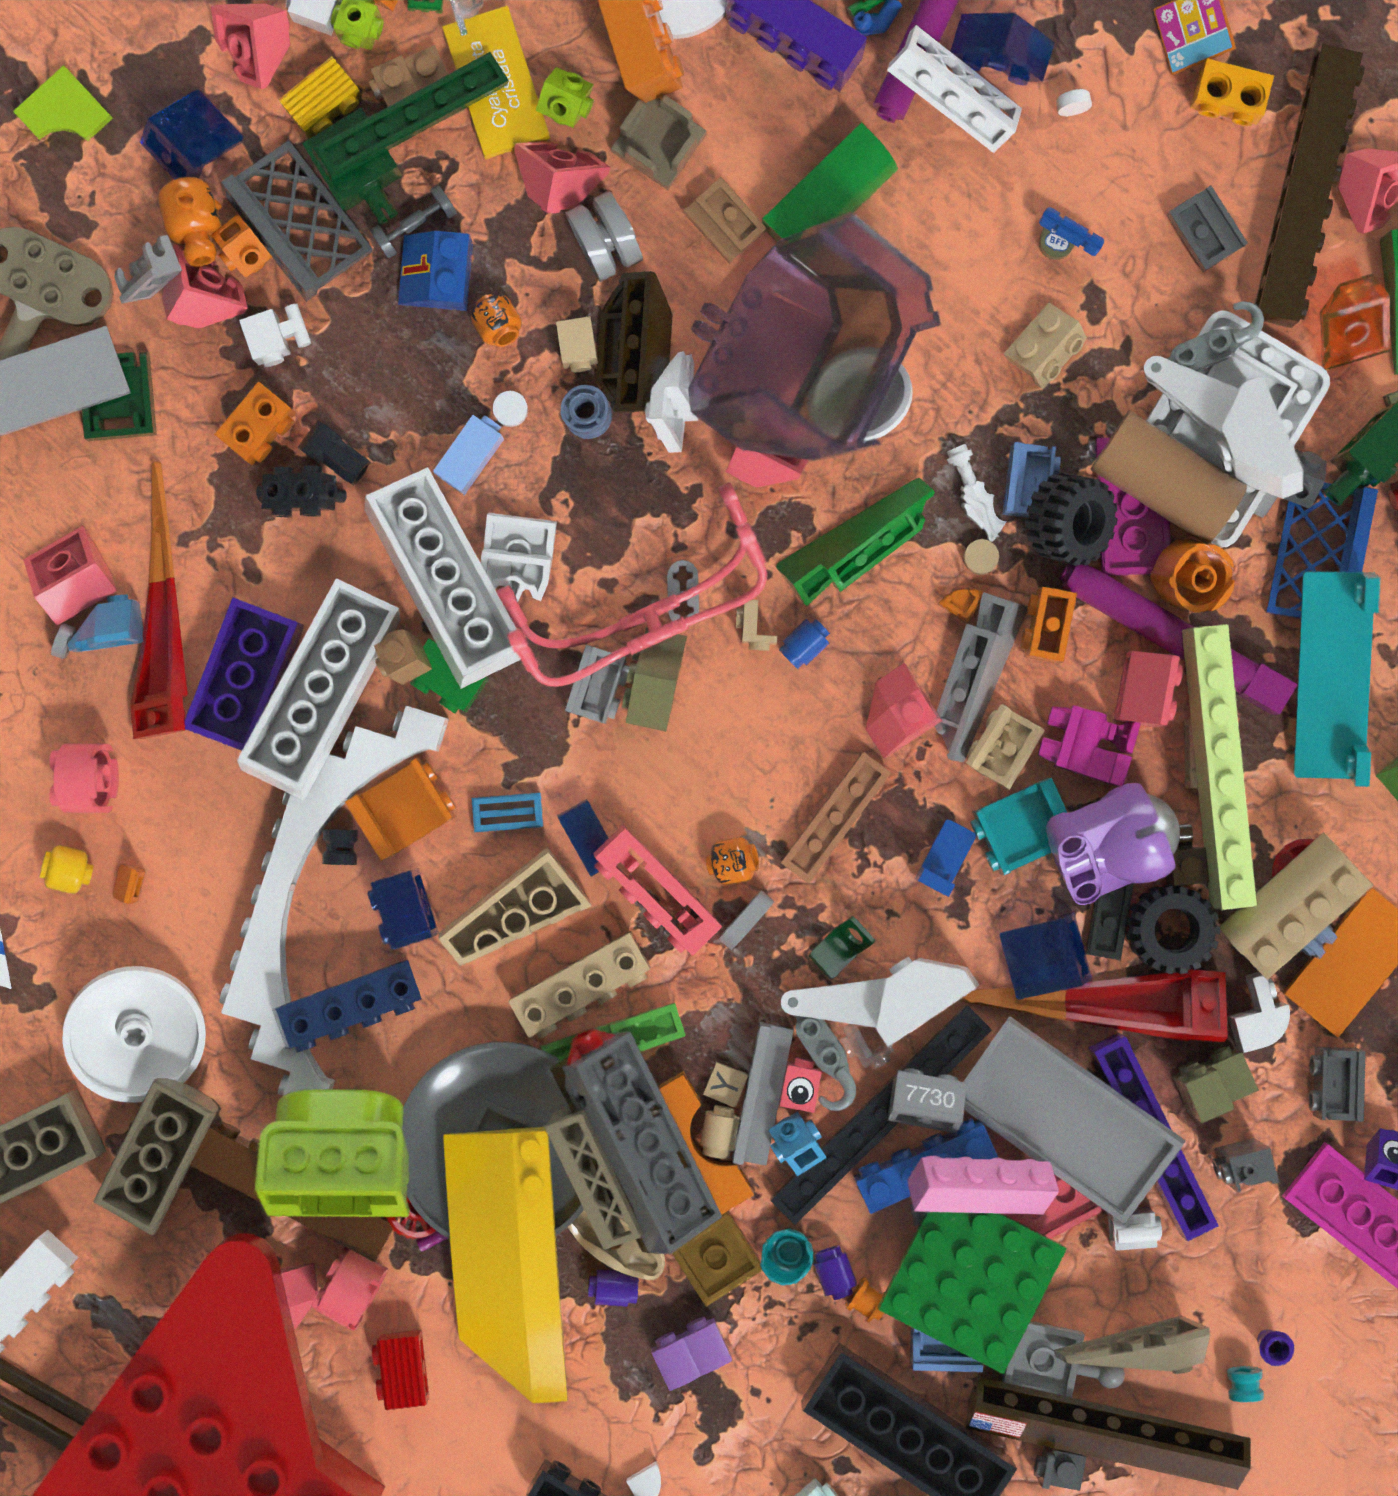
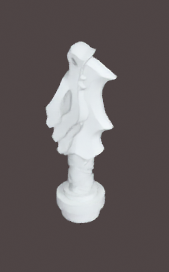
M964 444L947 451L949 457L947 461L949 465L957 466L962 482L965 485L960 488L963 492L961 499L964 501L961 506L965 510V515L980 529H984L987 540L993 542L997 537H1000L998 533L1006 521L1000 520L994 512V494H989L985 491L984 482L976 481L977 479L972 471L970 462H968L971 460L970 456L973 453Z

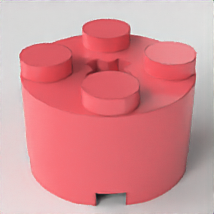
M63 744L59 750H53L49 760L50 768L54 771V785L51 786L49 792L51 805L59 806L64 813H109L113 806L107 805L110 798L117 797L119 786L117 759H110L108 751H114L110 744Z
M344 1247L339 1258H336L326 1275L328 1280L323 1289L321 1288L317 1293L311 1307L316 1309L318 1313L355 1331L364 1317L362 1313L366 1311L368 1306L370 1307L388 1268Z

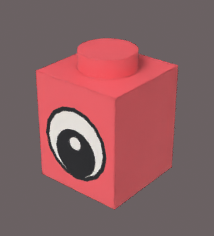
M795 1057L794 1063L787 1061L779 1100L780 1107L814 1113L822 1071L819 1067H815L813 1060Z

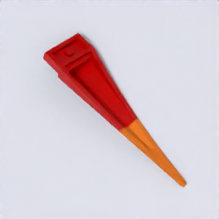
M154 461L152 463V534L149 586L143 642L130 703L133 739H146L185 731L186 714L183 708V699L188 696L161 462Z
M1187 970L1188 973L1184 974L1161 973L1069 984L978 989L971 991L958 1000L1186 1042L1189 1039L1225 1042L1227 1039L1225 972Z

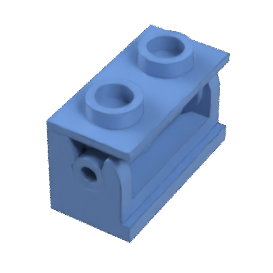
M1014 442L1011 445L1002 515L1028 518L1029 513H1026L1028 505L1031 506V496L1034 492H1038V485L1042 481H1048L1049 476L1059 474L1060 457L1055 456L1056 447L1048 450L1046 446Z
M911 1327L910 1364L913 1371L983 1372V1364Z

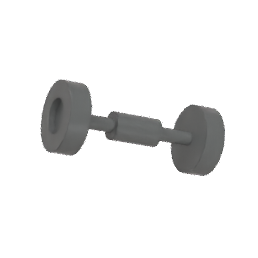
M439 184L430 189L436 203L422 212L420 209L399 222L401 226L388 235L384 234L378 224L369 229L388 259L397 254L390 241L403 232L410 233L427 221L426 217L441 208L448 219L457 214L454 206Z

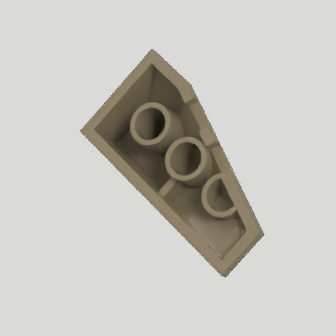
M1178 1316L1054 1350V1355L1063 1362L1070 1364L1172 1371L1174 1374H1182L1192 1371V1366L1204 1363L1210 1330L1209 1327L1191 1319Z

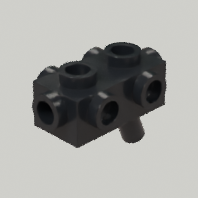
M301 466V473H294V468L273 467V473L263 474L262 482L258 484L256 489L257 498L262 503L261 509L271 510V516L282 518L292 517V511H300V516L320 517L321 511L335 510V502L344 503L347 498V492L344 489H337L336 476L322 473L323 467Z

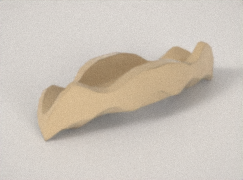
M585 1210L568 1226L573 1236L589 1253L614 1270L645 1280L657 1279L664 1270V1254L643 1253L636 1240L623 1243L616 1250L609 1248L604 1250ZM619 1218L625 1229L624 1232L629 1231L630 1229L626 1221Z

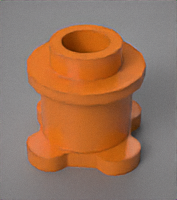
M863 1276L853 1290V1294L846 1300V1309L851 1311L854 1308L866 1317L865 1321L868 1323L873 1318L879 1321L884 1313L879 1311L877 1307L885 1292L880 1293L869 1285L868 1279Z

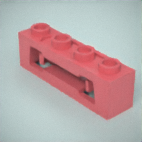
M624 825L593 853L594 857L598 860L594 865L596 869L607 880L614 876L622 885L619 889L620 893L632 905L638 901L646 909L643 916L656 929L662 925L671 934L667 940L680 953L686 949L693 956L722 928L720 922ZM630 848L644 860L642 862L644 868L683 906L675 915L677 920L685 926L682 930L672 921L671 914L632 874L627 876L617 866L621 862L632 873L640 865L638 860L628 852ZM688 904L699 917L695 919L684 907Z

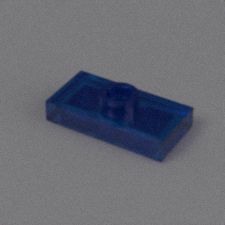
M585 799L557 815V818L589 875L593 876L599 873L594 866L598 860L594 857L593 853L608 839V836L588 800Z

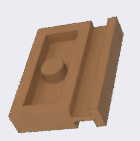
M722 177L696 198L689 207L684 209V214L729 264L767 230L764 224Z

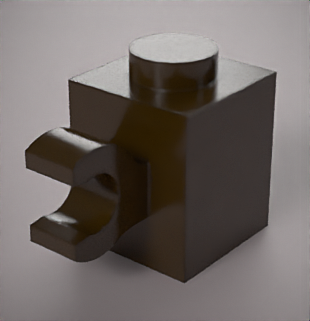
M1191 824L1179 825V843L1173 854L1175 869L1166 876L1167 885L1180 886L1209 883L1206 848L1192 847L1193 831Z

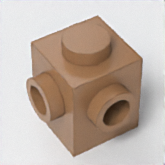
M404 629L386 634L383 637V641L374 645L378 655L375 662L381 674L402 685L432 669L420 639Z

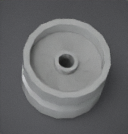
M610 191L593 198V209L598 219L597 222H595L589 210L582 205L565 212L577 242L599 282L616 274V265L611 255L612 251H614L620 263L627 268L643 261L635 232L625 212L620 208Z

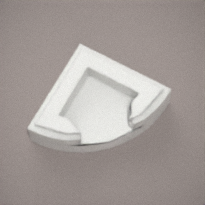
M657 1461L626 1479L634 1496L659 1495L661 1472Z

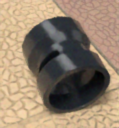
M323 829L326 851L322 853V864L357 865V854L354 851V844L358 841V830ZM337 847H344L343 850H336Z

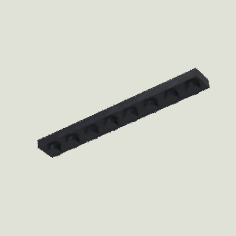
M966 1004L899 1071L911 1068L920 1070L927 1076L938 1077L939 1075H947L992 1029ZM895 1075L821 1147L827 1157L826 1159L799 1176L794 1174L770 1198V1201L794 1225L898 1124L897 1122L888 1121L892 1084Z

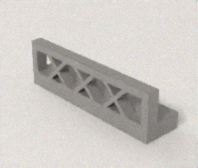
M759 1022L735 1149L732 1155L734 1164L743 1165L745 1161L767 1165L772 1140L769 1129L775 1125L794 1031L793 1028Z

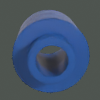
M805 619L783 640L785 644L779 651L799 669L803 664L807 666L830 644L826 639L830 633L817 619L812 623Z

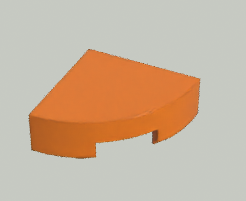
M976 589L955 590L947 594L937 605L967 623L981 603L983 592Z

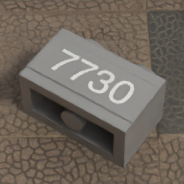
M917 1069L898 1070L892 1084L888 1121L957 1133L963 1122L967 1083L960 1082L958 1078L951 1075L933 1077L924 1075L922 1071Z

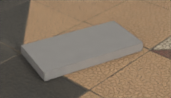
M107 326L0 360V436L131 393Z

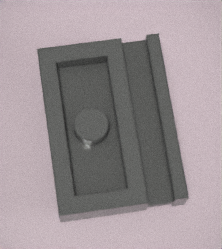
M1211 185L1167 213V217L1202 272L1207 271L1248 244Z

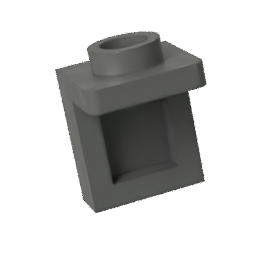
M1294 449L1303 468V491L1283 499L1310 508L1325 483L1327 461L1313 452H1302Z

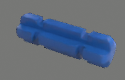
M1051 207L1044 211L1039 220V224L1049 231L1054 229L1056 231L1054 234L1077 247L1083 246V251L1092 256H1096L1104 244V238L1094 232L1092 235L1089 234V229L1067 216L1064 218L1060 217V212Z

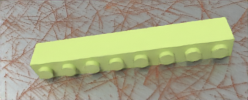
M1228 624L1182 630L1203 842L1204 848H1206L1209 874V900L1212 904L1211 907L1221 910L1257 906Z

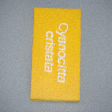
M508 5L442 26L456 70L491 52L509 80L508 85L469 106L485 160L514 151L515 143L538 142L551 139L543 114L536 111L539 100Z

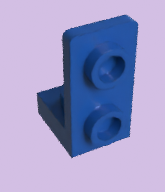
M949 819L945 820L915 880L949 897L955 887V884L952 882L968 854L976 834Z

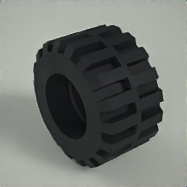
M1069 473L1049 476L1048 481H1042L1038 485L1039 490L1033 493L1031 496V506L1028 505L1026 513L1029 514L1028 519L1025 520V528H1029L1027 533L1028 541L1033 542L1031 547L1035 552H1039V555L1042 557L1078 566L1079 564L1088 565L1091 560L1096 561L1099 559L1100 552H1105L1109 547V540H1113L1115 534L1113 530L1118 520L1115 517V513L1118 511L1117 503H1113L1115 496L1112 491L1108 490V485L1097 479Z
M1157 886L1151 888V892L1140 895L1138 897L1140 901L1137 904H1132L1130 908L1132 914L1127 920L1129 931H1126V937L1131 941V950L1139 956L1138 959L1144 964L1165 973L1184 974L1188 973L1187 970L1189 969L1196 970L1200 968V963L1203 960L1208 961L1212 957L1209 952L1212 948L1216 949L1219 943L1215 941L1216 934H1220V927L1216 926L1215 920H1218L1216 912L1211 910L1212 904L1207 899H1203L1200 893L1179 886ZM1179 909L1188 917L1190 933L1183 945L1176 949L1168 950L1158 944L1154 932L1155 924L1159 916L1166 910Z

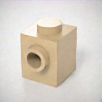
M591 317L557 321L558 339L564 369L571 368V372L591 370L592 364H598Z

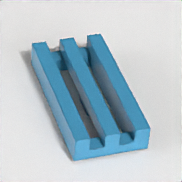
M541 793L472 798L474 832L544 827ZM534 800V807L480 811L479 805ZM535 814L536 820L481 825V818Z

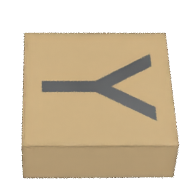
M716 1061L703 1095L735 1108L748 1074Z

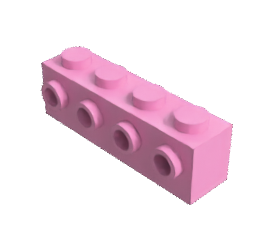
M928 1156L920 1159L907 1180L914 1211L1044 1214L1059 1193L1051 1162L1035 1161L1034 1159L1017 1161L1004 1160L1002 1158L987 1160L972 1159L970 1157L956 1159Z

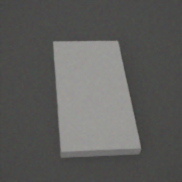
M1010 1016L964 1080L967 1083L965 1111L1035 1161L1051 1162L1056 1176L1123 1224L1126 1223L1185 1143V1139Z

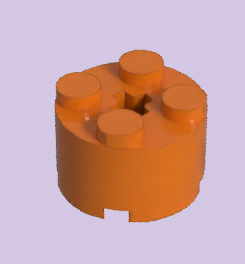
M1177 539L1161 552L1155 567L1151 571L1150 578L1151 582L1155 585L1158 595L1167 604L1190 612L1200 613L1216 610L1229 599L1235 584V580L1232 579V568H1235L1229 554L1219 546L1204 544V542L1192 539Z

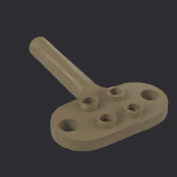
M19 227L0 229V247H6L8 251L7 259L0 263V293L12 299L15 303V311L0 341V360L27 352L40 323L47 318L56 319L62 323L77 327L91 325L103 318L111 307L114 295L112 281L103 267L92 259L30 230ZM91 290H99L102 295L101 302L95 307H88L85 304V296Z

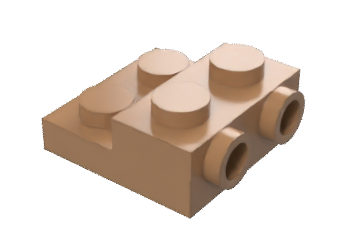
M433 45L405 59L401 55L372 68L371 71L374 78L369 80V84L376 99L384 98L388 107L448 75V72L436 46ZM463 109V110H461L460 112H458V113H456V114H454V115H457V114H459V113H461V112H463V111H465V110Z

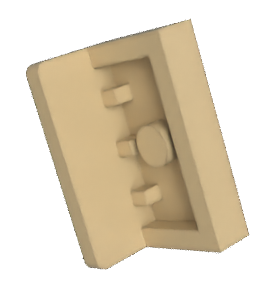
M1048 302L1006 350L1004 355L1009 362L1032 376L1036 385L1043 389L1059 375L1061 368L1066 362L1082 349L1087 337L1079 321Z
M1001 704L998 710L993 711L988 717L986 730L980 740H976L970 747L967 764L976 772L1010 790L1045 730Z

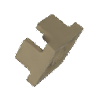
M663 95L661 99L657 98L647 103L639 99L620 126L621 134L612 146L611 152L666 190H669L706 136L707 131L693 122L690 111L666 95Z

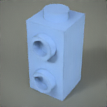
M472 415L433 470L434 474L465 496L503 442L504 438L498 432L501 427L485 415L481 420Z

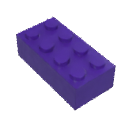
M726 0V18L729 20L728 24L734 30L741 34L748 32L757 38V43L763 49L774 53L776 50L786 57L785 60L791 67L800 72L805 69L815 76L814 80L820 86L827 90L834 88L841 92L863 58L867 37L810 0Z
M232 597L185 718V729L243 751L290 664L304 625Z

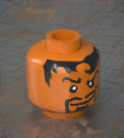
M487 294L481 297L476 302V307L471 314L473 326L482 341L487 345L504 347L514 342L519 336L522 319L511 300L504 295Z
M743 837L725 839L714 843L711 854L706 856V866L709 875H715L718 882L723 885L746 882L752 879L755 871L759 870V856L756 846L753 843L749 844L747 839Z

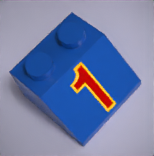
M430 231L404 235L398 304L467 311L473 241L470 234Z

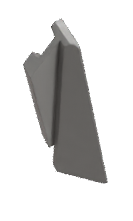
M983 592L977 625L966 624L937 708V713L943 721L935 725L937 733L942 735L949 751V754H947L948 759L959 762L965 761L1024 620L1027 606Z

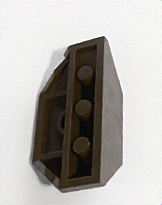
M653 271L623 273L619 279L620 284L611 293L601 311L596 381L603 394L611 403V408L617 413L645 412L646 403L650 402L652 387L670 363L673 314L658 277Z

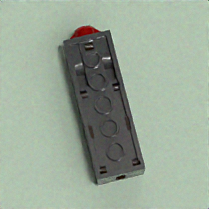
M592 1028L575 1036L572 1039L569 1056L549 1069L571 1113L585 1110L643 1231L641 1238L635 1239L641 1252L671 1254L719 1220L722 1215L631 1032L607 1033ZM577 1122V1125H578L580 1131L582 1132V1134H583V1136H584V1133H583V1131H582V1129H581L579 1123Z

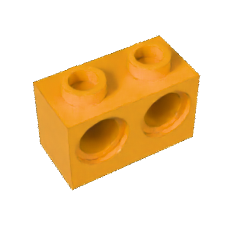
M1207 58L1200 68L1190 108L1199 110L1198 113L1209 118H1217L1219 116L1231 118L1234 124L1240 126L1257 125L1265 114L1274 75ZM1207 85L1219 87L1222 96L1213 97L1210 95ZM1241 94H1250L1255 100V105L1248 106L1244 104L1241 100Z

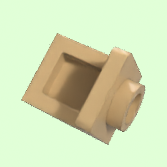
M750 600L744 604V608L737 607L736 628H743L742 643H749V650L769 651L770 645L777 644V636L757 635L758 600Z

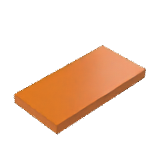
M1372 887L1358 899L1335 927L1333 932L1338 938L1334 943H1324L1322 945L1326 952L1322 958L1317 959L1312 956L1282 992L1283 995L1336 1038H1339L1398 966V908Z

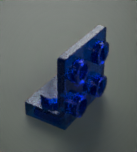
M195 90L149 117L140 144L175 180L183 177L200 178L205 165L241 144L244 137L200 90Z
M1074 912L1060 915L1051 921L1000 933V940L1017 999L1020 1000L1083 986L1092 979Z

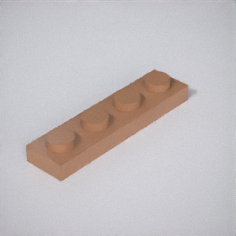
M863 752L781 861V864L809 884L891 772Z

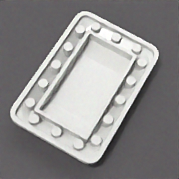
M1218 311L1212 314L1206 321L1198 336L1216 329H1242L1249 326L1250 323L1231 312ZM1262 330L1255 338L1245 342L1229 359L1197 371L1239 389L1242 383L1263 375L1293 447L1330 386V377L1325 369ZM1162 393L1146 421L1224 470L1219 457V441ZM1232 471L1227 472L1234 477ZM1247 485L1245 495L1233 515L1210 544L1220 548L1234 544L1266 492Z

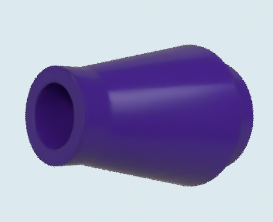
M1269 1329L1259 1333L1257 1342L1260 1355L1266 1363L1272 1366H1282L1292 1359L1294 1343L1286 1333Z

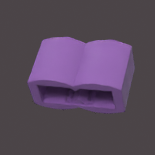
M700 1317L686 1325L688 1330L675 1336L674 1332H669L655 1340L656 1346L652 1348L651 1353L669 1391L679 1388L732 1361V1355L714 1318L706 1320L705 1317Z

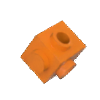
M239 214L211 235L223 250L218 255L231 272L237 268L245 278L261 270L265 263L272 258L271 254Z

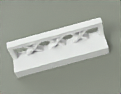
M915 25L909 32L905 47L892 59L887 71L994 153L1016 132L1022 108ZM917 43H919L921 46H923V47L926 49L927 52H925L922 48H920V47L917 45ZM1000 108L1009 114V117L1005 113H1003Z

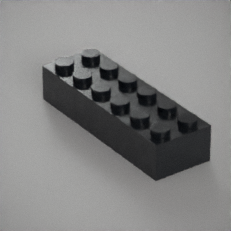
M838 1343L801 1399L803 1412L930 1496H1000L1017 1471L1012 1457L970 1429H966L964 1425L840 1343Z

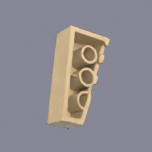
M547 847L440 931L438 940L456 962L462 966L501 948L505 944L526 937L549 924L552 925L592 905L589 898Z

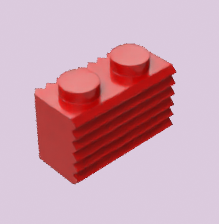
M422 1329L380 1334L377 1344L372 1345L374 1366H380L381 1379L376 1380L378 1401L384 1400V1408L387 1411L427 1405L429 1387Z

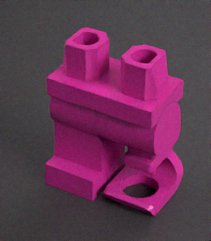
M1074 705L1070 709L1052 706L1047 725L1064 729L1061 742L1043 737L1038 756L1054 762V767L1116 787L1124 785L1132 757L1098 748L1101 739L1112 742L1119 751L1132 754L1141 723L1128 722L1118 725L1107 722V715Z

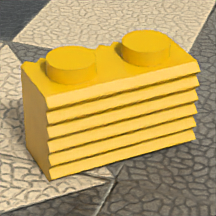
M331 56L278 100L285 111L310 139L332 126L333 123L331 121L339 116L340 113L347 115L358 106V99L362 95L356 84Z

